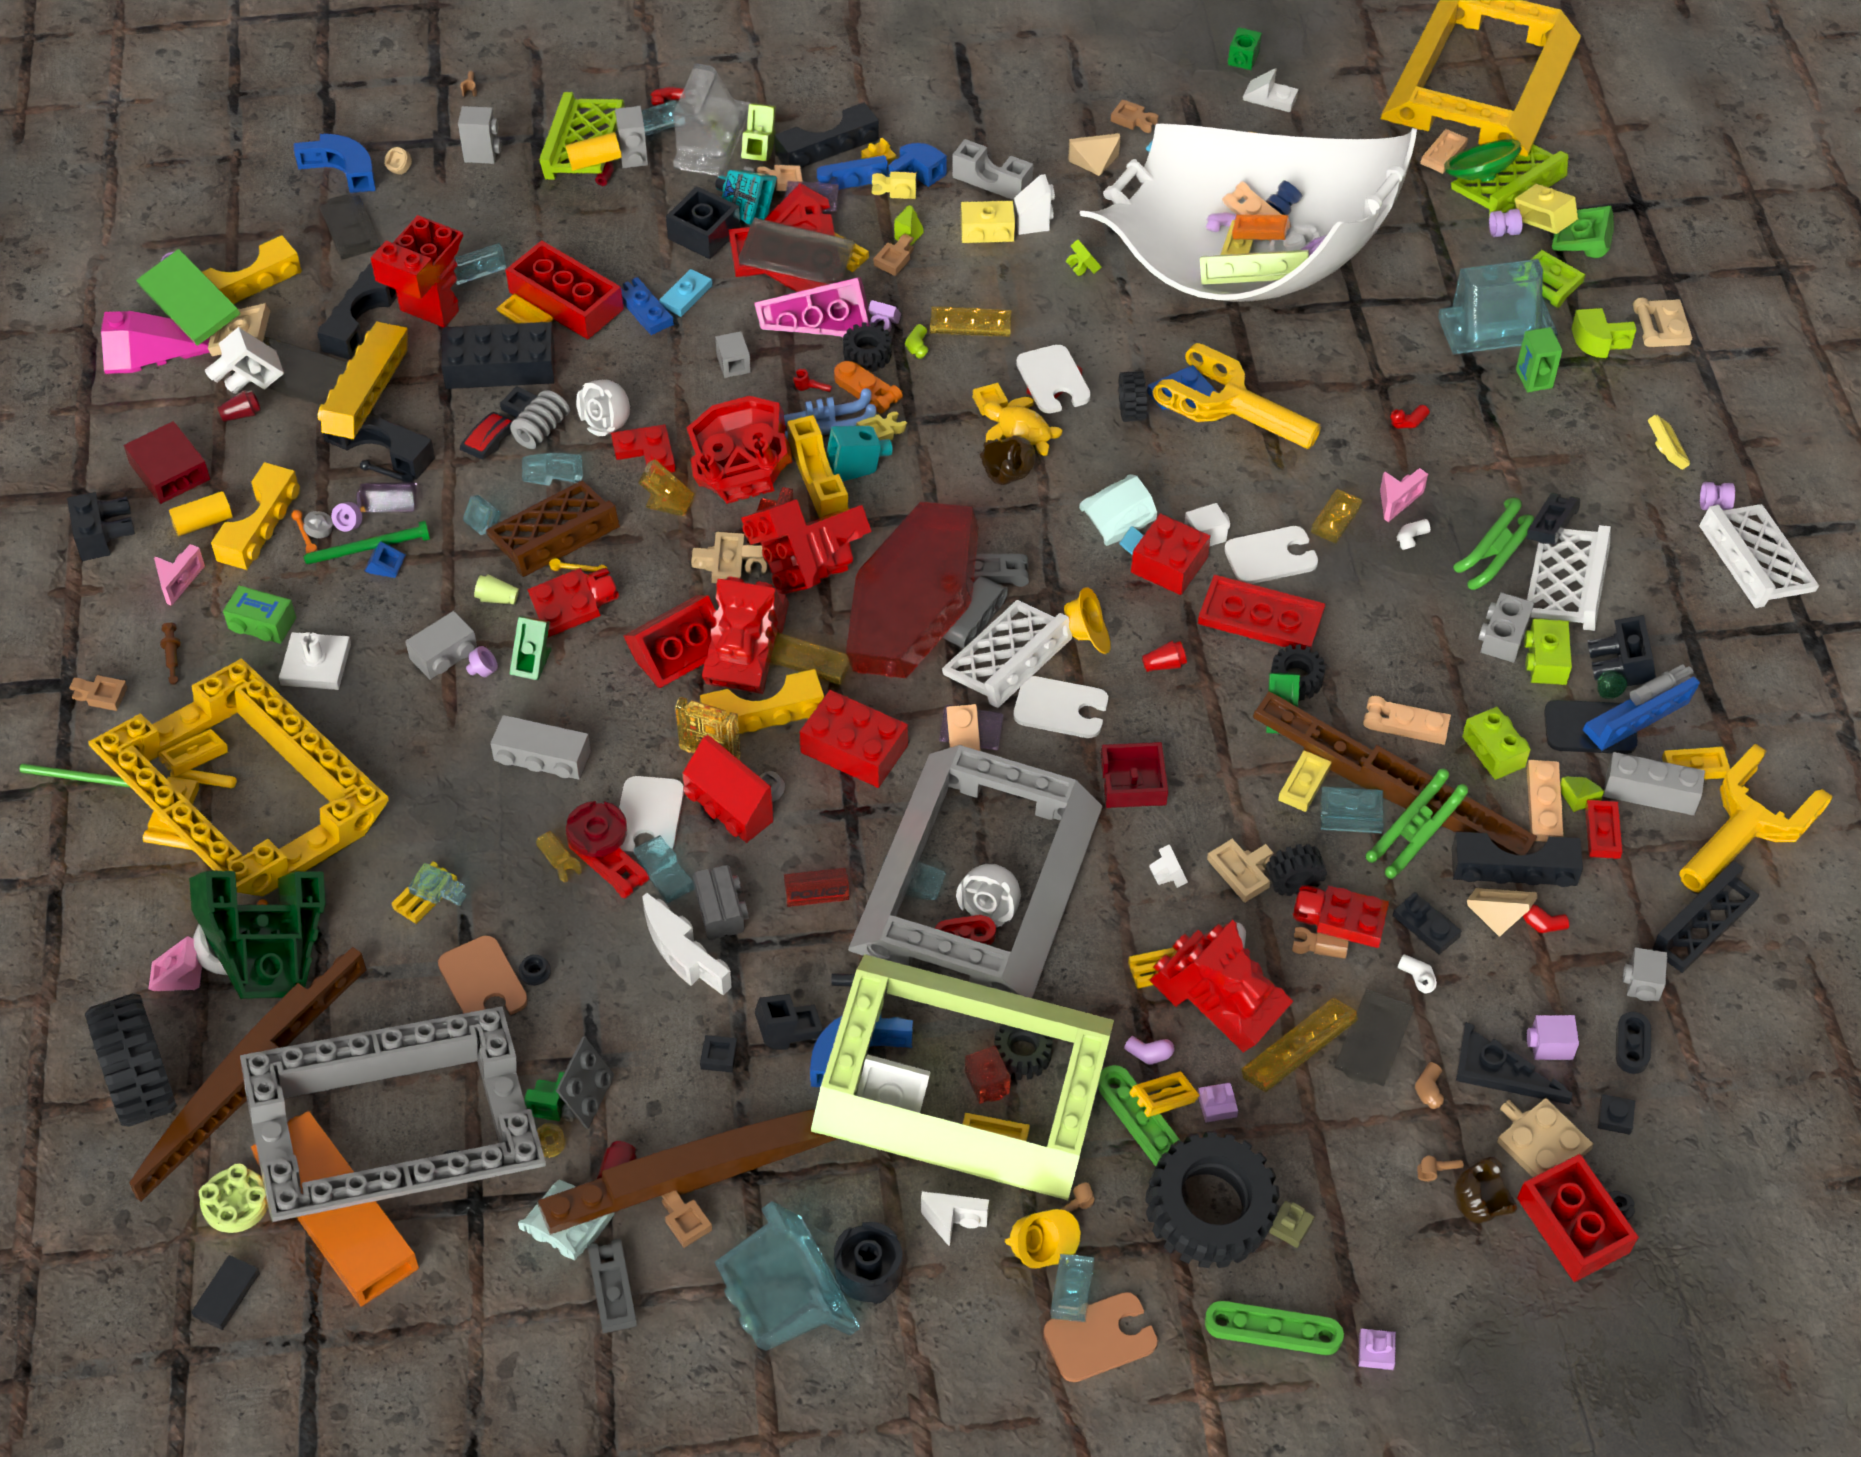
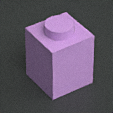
M1536 1015L1532 1028L1527 1029L1528 1047H1533L1534 1060L1574 1059L1579 1045L1575 1015Z

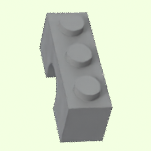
M964 139L953 153L952 177L1014 200V197L1033 182V164L1010 156L1002 167H998L989 160L986 146Z

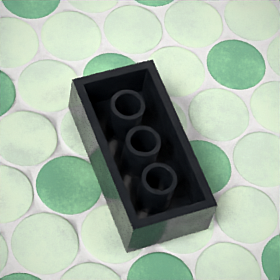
M551 322L443 327L441 368L445 389L554 384L555 344Z

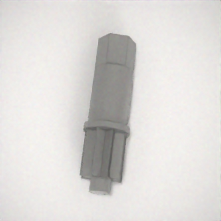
M1684 664L1670 671H1665L1660 676L1630 692V699L1636 706L1641 705L1690 679L1693 669L1690 666L1685 668Z

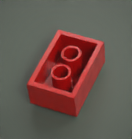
M832 690L828 691L799 731L800 751L802 754L877 788L881 786L908 747V724Z
M1581 1154L1525 1181L1517 1196V1200L1573 1282L1629 1254L1639 1238Z

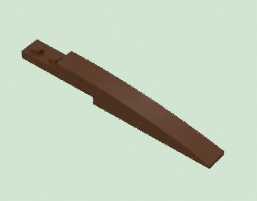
M1270 691L1254 712L1253 718L1303 746L1305 751L1331 761V771L1405 809L1410 806L1433 779L1431 775L1377 744L1371 750ZM1445 783L1426 805L1433 812L1431 818L1455 791V789ZM1467 796L1441 825L1455 833H1487L1491 841L1498 848L1514 855H1527L1537 838L1536 835Z
M352 947L345 954L340 955L330 969L322 976L314 979L308 989L297 983L228 1054L171 1123L129 1182L136 1198L140 1202L247 1101L240 1055L287 1047L367 970L361 952Z
M815 1108L705 1137L603 1170L602 1178L538 1200V1207L551 1235L675 1190L680 1196L829 1143L838 1138L811 1131Z

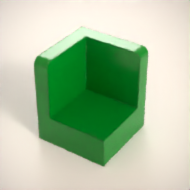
M559 1072L557 1082L537 1080L534 1090L527 1089L524 1099L526 1109H531L533 1117L560 1121L562 1115L561 1108L565 1102L556 1092V1089L565 1072Z

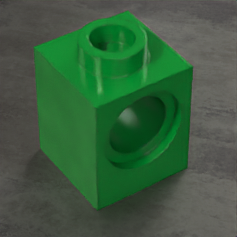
M1238 27L1230 44L1228 65L1252 70L1260 52L1262 33Z

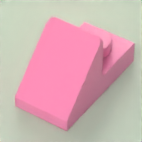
M1419 468L1413 474L1406 475L1401 482L1387 472L1383 473L1380 493L1383 515L1387 522L1391 521L1424 493L1428 473Z
M189 544L183 553L177 556L174 563L154 557L167 604L172 606L205 567L199 547Z
M185 937L152 962L148 989L152 991L195 990L199 988L202 965L198 963L196 958L197 953L194 948L193 938Z

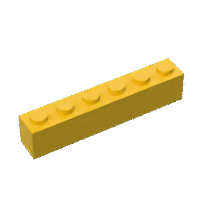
M376 321L371 331L366 332L362 345H358L354 358L348 361L345 372L338 377L337 385L334 389H330L325 404H321L319 407L318 420L321 421L322 433L351 439L355 438L408 351V328Z

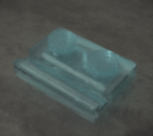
M1337 787L1321 788V830L1382 833L1384 827L1383 790Z

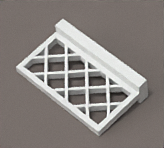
M1762 504L1722 510L1719 505L1709 506L1699 527L1755 608L1765 607L1768 600L1817 591L1818 583ZM1757 515L1763 524L1749 519L1748 516ZM1730 520L1741 524L1740 527L1733 526ZM1744 526L1758 531L1759 535L1756 536L1744 531ZM1764 534L1771 538H1774L1777 545L1763 539L1762 535ZM1743 539L1755 544L1754 548L1748 547ZM1758 546L1773 552L1772 557L1758 551ZM1777 554L1787 558L1791 565L1776 559ZM1757 560L1768 564V569L1761 567ZM1772 567L1788 573L1787 577L1771 571ZM1793 575L1802 579L1805 584H1800L1790 578ZM1772 581L1783 585V588L1775 589L1776 587Z
M1599 525L1598 532L1564 529L1559 537L1562 542L1554 547L1538 542L1527 600L1535 604L1544 599L1550 606L1545 609L1533 608L1530 618L1583 623V630L1595 631L1610 550L1611 526ZM1580 540L1591 541V545L1582 550L1574 543ZM1568 547L1574 554L1564 559L1558 552ZM1552 556L1558 563L1547 568L1542 561ZM1581 559L1587 566L1576 571L1570 564ZM1564 568L1570 575L1559 580L1554 573ZM1545 578L1550 579L1554 583L1546 589L1537 584ZM1577 580L1583 587L1572 592L1567 585ZM1561 590L1566 597L1556 602L1550 595ZM1573 602L1579 607V611H1565L1562 607Z
M1016 600L942 668L943 675L986 695L989 704L999 708L1072 639V633L1069 629V617L1061 613L1053 617ZM1018 612L1028 615V618L1011 620ZM1047 624L1043 629L1033 631V625ZM1029 626V632L1013 634L1012 629ZM1009 630V635L993 637L997 631ZM1030 640L1023 647L1015 648L1014 646L1015 642ZM1011 643V649L994 651V646ZM990 647L991 652L974 655V652L979 648ZM1010 658L1005 664L996 665L995 660ZM992 661V666L975 668V663ZM971 664L972 670L960 672L956 670L962 665ZM992 675L985 684L977 680V677Z

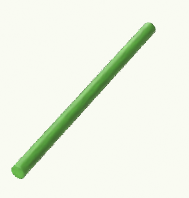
M29 764L20 765L21 773L130 787L121 777Z

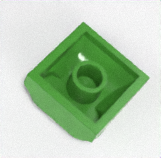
M1611 206L1577 210L1578 220L1554 235L1553 250L1584 251L1588 257L1600 258L1609 251L1614 231Z

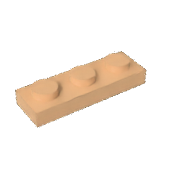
M1528 760L1527 783L1530 833L1537 836L1535 841L1547 842L1549 837H1563L1559 762Z

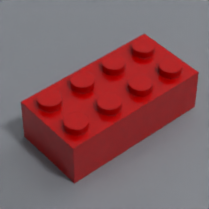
M542 240L505 269L509 293L512 295L515 293L587 340L624 310L622 292L619 285Z

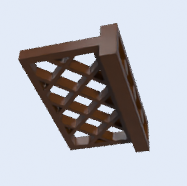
M582 480L486 529L488 537L513 561L517 572L522 577H525L548 565L552 559H559L619 528L620 525L615 505L610 500L605 502ZM580 492L585 494L584 499L572 498ZM553 506H561L560 511L547 510ZM568 507H580L579 512H567ZM587 507H593V509L586 512ZM530 518L537 519L535 524L523 523ZM544 519H556L555 524H542ZM563 520H570V521H568V522L562 524ZM504 531H513L511 536H499ZM520 531L532 532L530 537H518ZM539 532H546L545 534L537 537ZM514 545H521L513 550Z

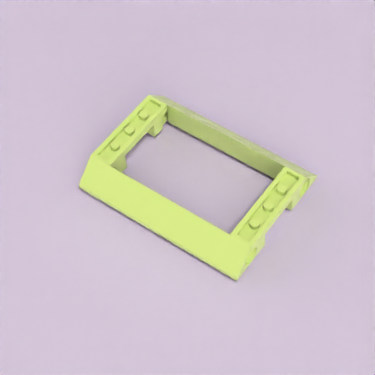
M864 954L855 973L821 1084L811 1131L1068 1200L1114 1020ZM886 986L887 994L1074 1043L1048 1146L1033 1144L856 1096L876 1022L879 1021L883 1008Z

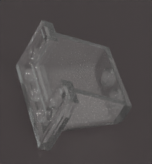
M695 63L674 111L677 145L674 168L721 176L724 175L747 120L750 102L734 100L716 69L712 66Z

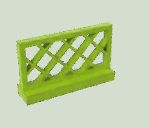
M563 92L539 159L545 179H555L557 173H602L605 162L573 171L570 162L568 164H561L562 161L569 158L565 145L575 140L578 142L584 140L582 137L590 132L595 134L590 138L613 132L616 133L615 110L606 115L603 111L624 108L623 99H575L573 92ZM580 108H591V110L583 114L579 113ZM596 115L600 117L592 123L588 121L590 118ZM581 123L585 125V127L577 131L573 129ZM606 123L609 125L608 128L602 131L597 129Z
M1533 144L1527 157L1518 155L1512 164L1502 171L1513 172V175H1498L1497 173L1496 178L1486 182H1481V179L1465 180L1458 178L1451 183V189L1488 208L1489 216L1492 211L1507 213L1508 210L1516 209L1515 198L1535 184L1549 188L1566 177L1568 154L1559 151L1553 155ZM1544 160L1542 163H1534V161ZM1516 161H1531V163L1516 164ZM1481 183H1495L1496 186H1481ZM1499 183H1509L1504 186H1499ZM1465 184H1477V186L1466 187ZM1481 194H1491V195H1490V198H1487V197H1485V196H1483V195H1481Z

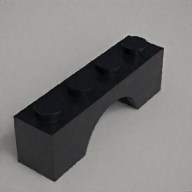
M863 102L842 110L841 122L829 131L809 132L799 127H794L775 134V154L783 165L800 166L802 168L879 140V120L866 103Z
M372 262L359 274L358 280L346 291L345 297L338 306L333 308L326 322L319 327L317 335L323 352L347 360L352 359L358 345L363 343L360 324L357 322L358 318L371 309L390 307L397 298L396 289L375 281Z
M369 414L354 439L323 433L325 442L346 451L362 444H378L390 450L393 470L403 475L411 474L415 480L420 477L435 459L432 439L423 434L410 431L402 425L386 421L378 415Z
M1456 832L1451 849L1453 880H1464L1466 882L1489 881L1499 884H1546L1569 887L1578 885L1583 870L1580 838L1549 837L1544 847L1539 851L1529 855H1514L1498 848L1491 841L1487 833Z

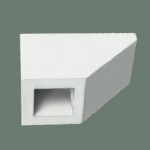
M1045 174L1038 176L1014 197V220L1019 235L1049 231V223L1054 216L1053 207L1050 203L1051 200H1054L1055 195L1053 185L1048 184Z

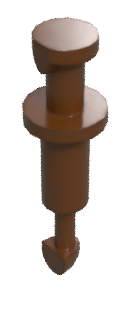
M170 622L164 623L161 626L162 631L165 632V638L160 641V646L165 649L166 667L170 669V677L168 679L170 684L174 685L178 682L175 668L178 667L177 648L180 647L181 642L180 639L174 637V632L177 630L176 624Z

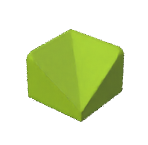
M910 205L894 220L895 240H899L903 234H907L913 237V241L909 244L912 246L924 233L923 226L915 210Z
M1567 776L1563 777L1560 783L1561 794L1573 812L1584 809L1587 800L1601 801L1604 793L1600 786L1586 777Z

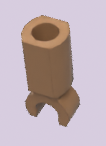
M1304 927L1295 928L1294 938L1303 939L1304 942L1294 941L1293 952L1303 954L1313 951L1314 954L1346 959L1348 940L1318 932L1314 934Z

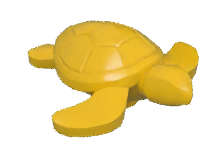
M1030 397L1014 399L1004 408L993 401L983 406L985 415L990 420L998 422L997 425L988 430L986 442L996 438L1000 441L1004 437L1008 438L1017 435L1035 445L1040 455L1047 456L1049 444L1046 441L1060 437L1062 429L1059 427H1049L1047 422L1037 412L1029 409L1034 404V400Z

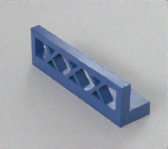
M1692 677L1638 706L1629 699L1588 721L1583 731L1603 751L1689 704L1700 682L1695 677Z

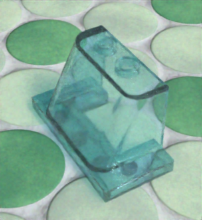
M1539 259L1460 269L1453 307L1440 309L1438 314L1453 354L1521 346L1525 331L1551 327L1557 338L1558 332L1542 298L1543 269Z
M773 1201L762 1208L768 1224L715 1261L727 1286L725 1294L734 1306H737L742 1315L739 1317V1321L744 1330L752 1335L758 1348L768 1351L824 1324L848 1335H852L861 1328L803 1218Z

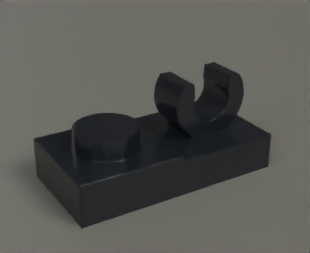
M1416 892L1411 894L1393 911L1392 916L1438 955L1461 936V929L1439 911L1435 910Z

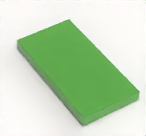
M180 249L136 280L150 298L197 346L240 315L239 310Z

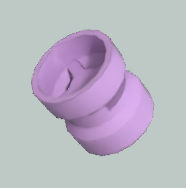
M1511 209L1507 213L1492 211L1489 216V228L1492 237H1501L1505 233L1520 235L1522 231L1520 210Z
M1703 482L1700 491V507L1702 510H1708L1709 506L1719 505L1722 510L1733 509L1735 501V487L1733 483L1715 485L1713 482Z

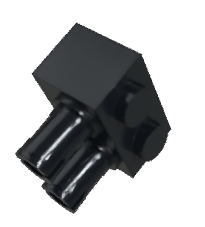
M96 492L67 498L74 541L82 561L111 555L109 549L111 539L135 535L131 517L106 522V519L131 514L127 496L103 502L101 499L98 500Z
M1644 615L1614 620L1616 633H1613L1614 636L1587 640L1591 659L1613 654L1618 656V658L1591 662L1595 681L1622 676V678H1625L1626 686L1644 684L1656 678Z

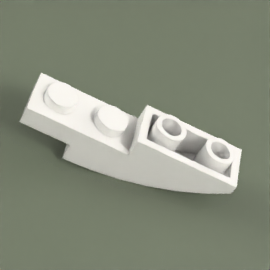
M648 893L643 895L644 913L649 932L656 947L670 967L690 986L701 978L722 995L731 989L730 968L721 959H714L699 942L694 941L692 924L685 917H678L670 911L668 905L663 900L654 899Z

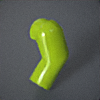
M921 324L915 326L905 341L908 351L912 355L915 354L919 359H922L928 353V347L923 344L924 341L922 340L927 334V329Z

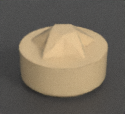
M400 147L390 149L385 156L386 168L395 174H403L411 166L410 154Z

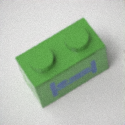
M1551 327L1534 329L1524 333L1516 371L1527 393L1553 388L1562 348Z
M240 585L223 610L228 629L233 632L258 637L263 641H273L280 644L296 620L292 600Z

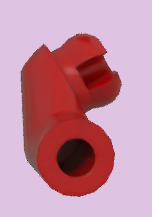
M1535 904L1523 915L1526 923L1539 933L1569 928V920L1566 914L1550 916Z

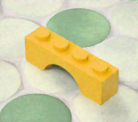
M281 235L259 245L257 260L246 269L237 272H221L209 268L202 273L235 304L302 271L297 252Z
M814 415L787 421L788 442L819 518L848 509V493L840 475H834L830 468L822 433Z
M266 462L263 463L251 482L256 501L260 503V506L251 516L243 520L224 522L211 542L217 562L248 570L253 560L258 558L260 549L266 540L271 538L279 520L284 518L292 500L296 499L299 494L300 485L297 482L294 470Z
M815 669L786 675L782 689L776 695L766 700H744L733 694L729 689L700 695L701 710H704V713L701 714H704L702 717L704 716V720H706V730L715 732L712 734L708 733V735L713 739H724L723 737L728 738L725 735L726 732L735 735L734 726H736V734L755 732L759 729L775 725H785L789 722L805 718L809 719L824 698V694ZM715 709L721 710L718 713L714 712ZM714 717V718H717V719H714V720L719 721V731H720V735H719V736L713 735V734L718 733V725H717V723H716V724H713V723L707 722V721H708V718ZM721 722H724V723H722V724H723V735H724V736H722ZM707 723L716 726V731L707 729ZM724 726H730L733 730L727 731Z

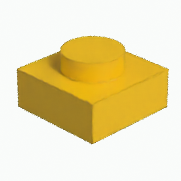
M999 383L973 389L972 397L982 416L985 415L983 406L988 402H996L1003 408L1008 406V400Z

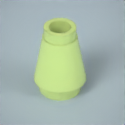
M489 574L487 576L480 575L475 587L474 597L479 598L480 602L515 605L519 588Z

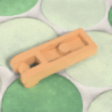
M1243 181L1235 187L1236 190L1233 193H1228L1222 198L1224 204L1236 215H1282L1254 193ZM1243 197L1246 201L1240 204L1238 201Z
M1380 696L1369 697L1367 702L1369 712L1365 714L1363 725L1366 728L1445 745L1450 714L1387 702ZM1381 715L1389 716V719L1383 718Z

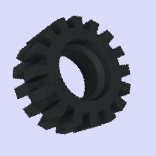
M867 322L862 323V327H859L858 324L853 325V330L849 328L847 334L843 336L844 360L857 363L867 371L868 368H872V371L875 372L877 371V366L881 369L884 368L885 363L888 364L892 355L889 331H884V327L881 325L876 328V323L872 322L871 326H867ZM864 345H871V346H874L875 348H873V349H861V348H859V347L864 346Z
M1143 371L1120 372L1118 397L1122 421L1146 420L1147 388L1145 387L1146 381Z
M1289 645L1286 646V651L1280 649L1278 655L1275 654L1271 673H1288L1287 670L1292 668L1306 671L1309 675L1300 677L1299 701L1304 700L1305 695L1310 699L1314 696V692L1318 694L1320 687H1322L1325 674L1323 657L1319 658V653L1316 650L1310 653L1311 647L1306 646L1305 650H1302L1301 645H1296L1295 649H1292V646Z
M1297 844L1296 848L1293 849L1291 846L1286 847L1287 851L1283 852L1280 850L1276 852L1277 856H1271L1269 858L1270 862L1266 864L1273 889L1282 896L1285 893L1287 896H1292L1294 892L1298 895L1301 885L1318 887L1321 885L1320 881L1324 882L1327 875L1320 851L1316 846L1311 847V844H1306L1304 847H1302V844Z
M1002 1024L1000 1031H997L995 1034L994 1061L995 1063L998 1062V1069L1000 1071L1006 1069V1076L1011 1077L1012 1073H1016V1080H1021V1076L1026 1074L1027 1080L1033 1078L1034 1072L1038 1077L1042 1074V1069L1046 1070L1048 1068L1049 1061H1051L1052 1039L1046 1035L1012 1026L1007 1027ZM1027 1041L1034 1045L1035 1052L1029 1056H1018L1011 1051L1010 1047L1015 1042Z

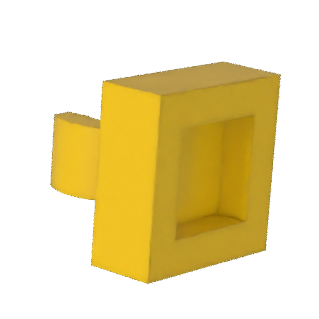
M883 137L880 138L879 143L875 145L870 143L868 148L861 151V159L885 155L887 167L897 159V155L890 149L889 143Z

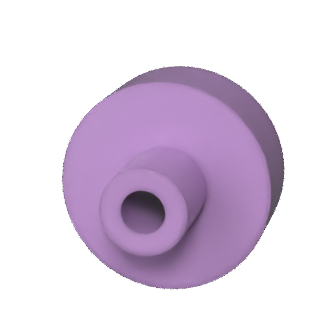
M345 502L334 507L331 518L338 530L347 532L360 526L362 513L356 504Z
M479 646L469 653L470 664L466 666V669L470 675L473 676L478 673L482 677H488L497 670V661L486 647Z

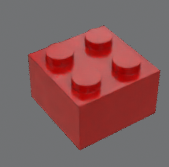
M1160 513L1133 550L1131 573L1182 595L1208 558L1211 536Z

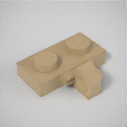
M716 532L715 546L708 547V549L693 548L692 568L712 571V583H717L718 578L726 580L729 576L741 579L743 560L741 554L742 545H744V534Z
M1232 838L1208 853L1207 860L1244 903L1270 888V880L1263 873H1265L1267 862H1270L1269 858L1274 853L1266 844L1251 853L1249 850L1243 851Z

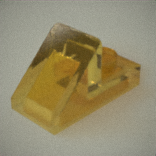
M655 459L648 462L638 482L651 494L645 507L670 514L686 515L695 495Z

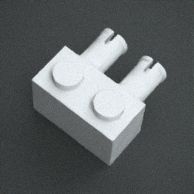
M239 327L219 343L222 356L205 369L208 377L217 383L231 370L235 371L233 375L224 381L226 387L231 392L233 391L234 394H237L249 382H253L265 390L284 374L276 350Z

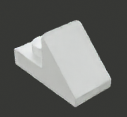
M1275 68L1251 80L1243 95V100L1291 112L1298 96V89L1275 83Z
M922 1191L921 1214L949 1246L953 1223L960 1224L966 1228L987 1227L988 1199Z

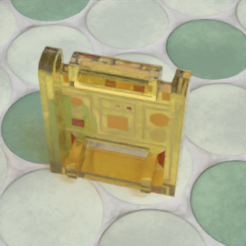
M680 697L675 708L680 749L688 753H694L702 740L699 737L703 738L708 734L718 743L724 744L721 746L739 759L741 750L738 715L730 712L728 716L726 710L693 700L688 704L686 698Z

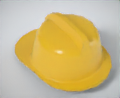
M1088 587L1082 588L1079 598L1064 606V613L1069 617L1070 621L1069 629L1074 638L1090 640L1099 652L1107 654L1111 649V642L1102 617L1099 600L1092 589Z
M1054 1209L1043 1211L1017 1220L1012 1227L1010 1237L1005 1239V1243L1011 1246L1015 1256L1021 1259L1024 1265L1029 1268H1041L1060 1264L1073 1256L1080 1243V1228L1073 1214L1066 1210Z

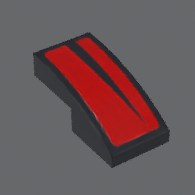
M496 412L490 413L470 431L461 443L460 450L484 460L498 451L501 439L512 433L510 425L513 420Z

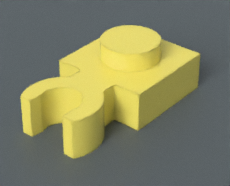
M890 172V177L879 173L872 174V194L882 195L885 192H890V198L916 199V173Z
M890 412L885 419L878 414L875 417L857 422L856 426H871L874 428L879 440H893L894 434H901L905 431L907 422H896L898 412Z

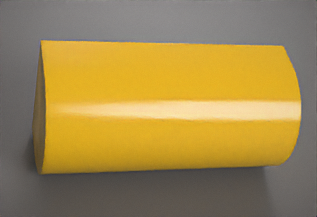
M615 132L565 145L572 171L622 158Z
M223 491L169 509L170 517L178 536L233 518Z

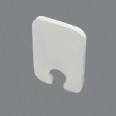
M1051 345L1024 352L1017 357V367L1038 408L1042 412L1055 413L1062 411L1060 402L1054 398L1057 392L1069 393L1072 396L1071 402L1074 407L1087 404L1090 401V390L1065 346Z
M1298 526L1234 538L1226 542L1224 549L1236 579L1248 584L1315 570L1318 564V557L1314 550L1307 551L1302 555H1293L1287 550V547L1292 544L1302 545L1309 543L1305 530Z
M1032 676L1020 687L1014 708V720L1023 726L1084 738H1093L1099 735L1103 719H1086L1078 711L1084 706H1092L1097 710L1106 711L1108 695L1099 688Z
M633 776L625 781L619 808L626 817L627 836L619 848L626 854L634 855L636 848L634 839L641 833H649L655 838L654 842L650 845L649 856L665 857L673 852L684 796V786L680 781Z

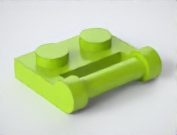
M1541 250L1516 273L1513 283L1520 287L1525 286L1550 300L1551 305L1559 308L1565 299L1584 282L1585 274ZM1533 275L1534 277L1554 287L1558 291L1550 289L1549 287L1543 285L1542 283L1531 278L1530 276Z

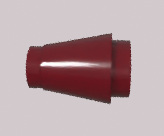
M244 390L217 407L223 422L256 416V412L261 411L260 404L253 390L248 392Z

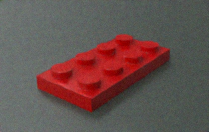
M1214 575L1198 616L1197 624L1282 647L1291 645L1292 649H1295L1296 645H1301L1302 650H1305L1306 646L1312 649L1326 604Z

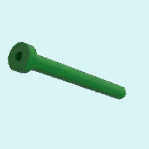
M426 521L418 522V527L306 553L303 556L305 564L318 563L375 549L380 541L387 545H392L421 537L423 541L430 540Z

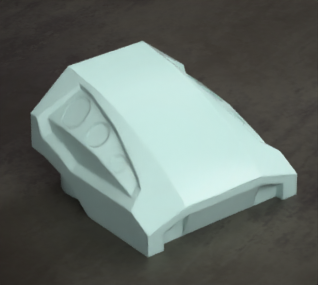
M1131 474L1127 475L1125 479L1104 488L1095 495L1087 497L1079 506L1081 511L1087 513L1101 533L1106 546L1121 541L1131 526L1140 531L1157 518V510L1151 494L1138 476Z
M558 1180L551 1186L543 1198L566 1191L575 1186ZM537 1204L525 1219L518 1222V1225L522 1231L525 1232L527 1230L529 1234H532L535 1240L548 1242L552 1247H557L563 1256L576 1260L583 1253L584 1249L587 1248V1245H590L598 1238L615 1213H610L550 1235Z

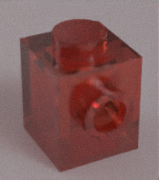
M996 1046L965 1056V1074L979 1104L987 1101H998L1010 1093L1011 1077Z

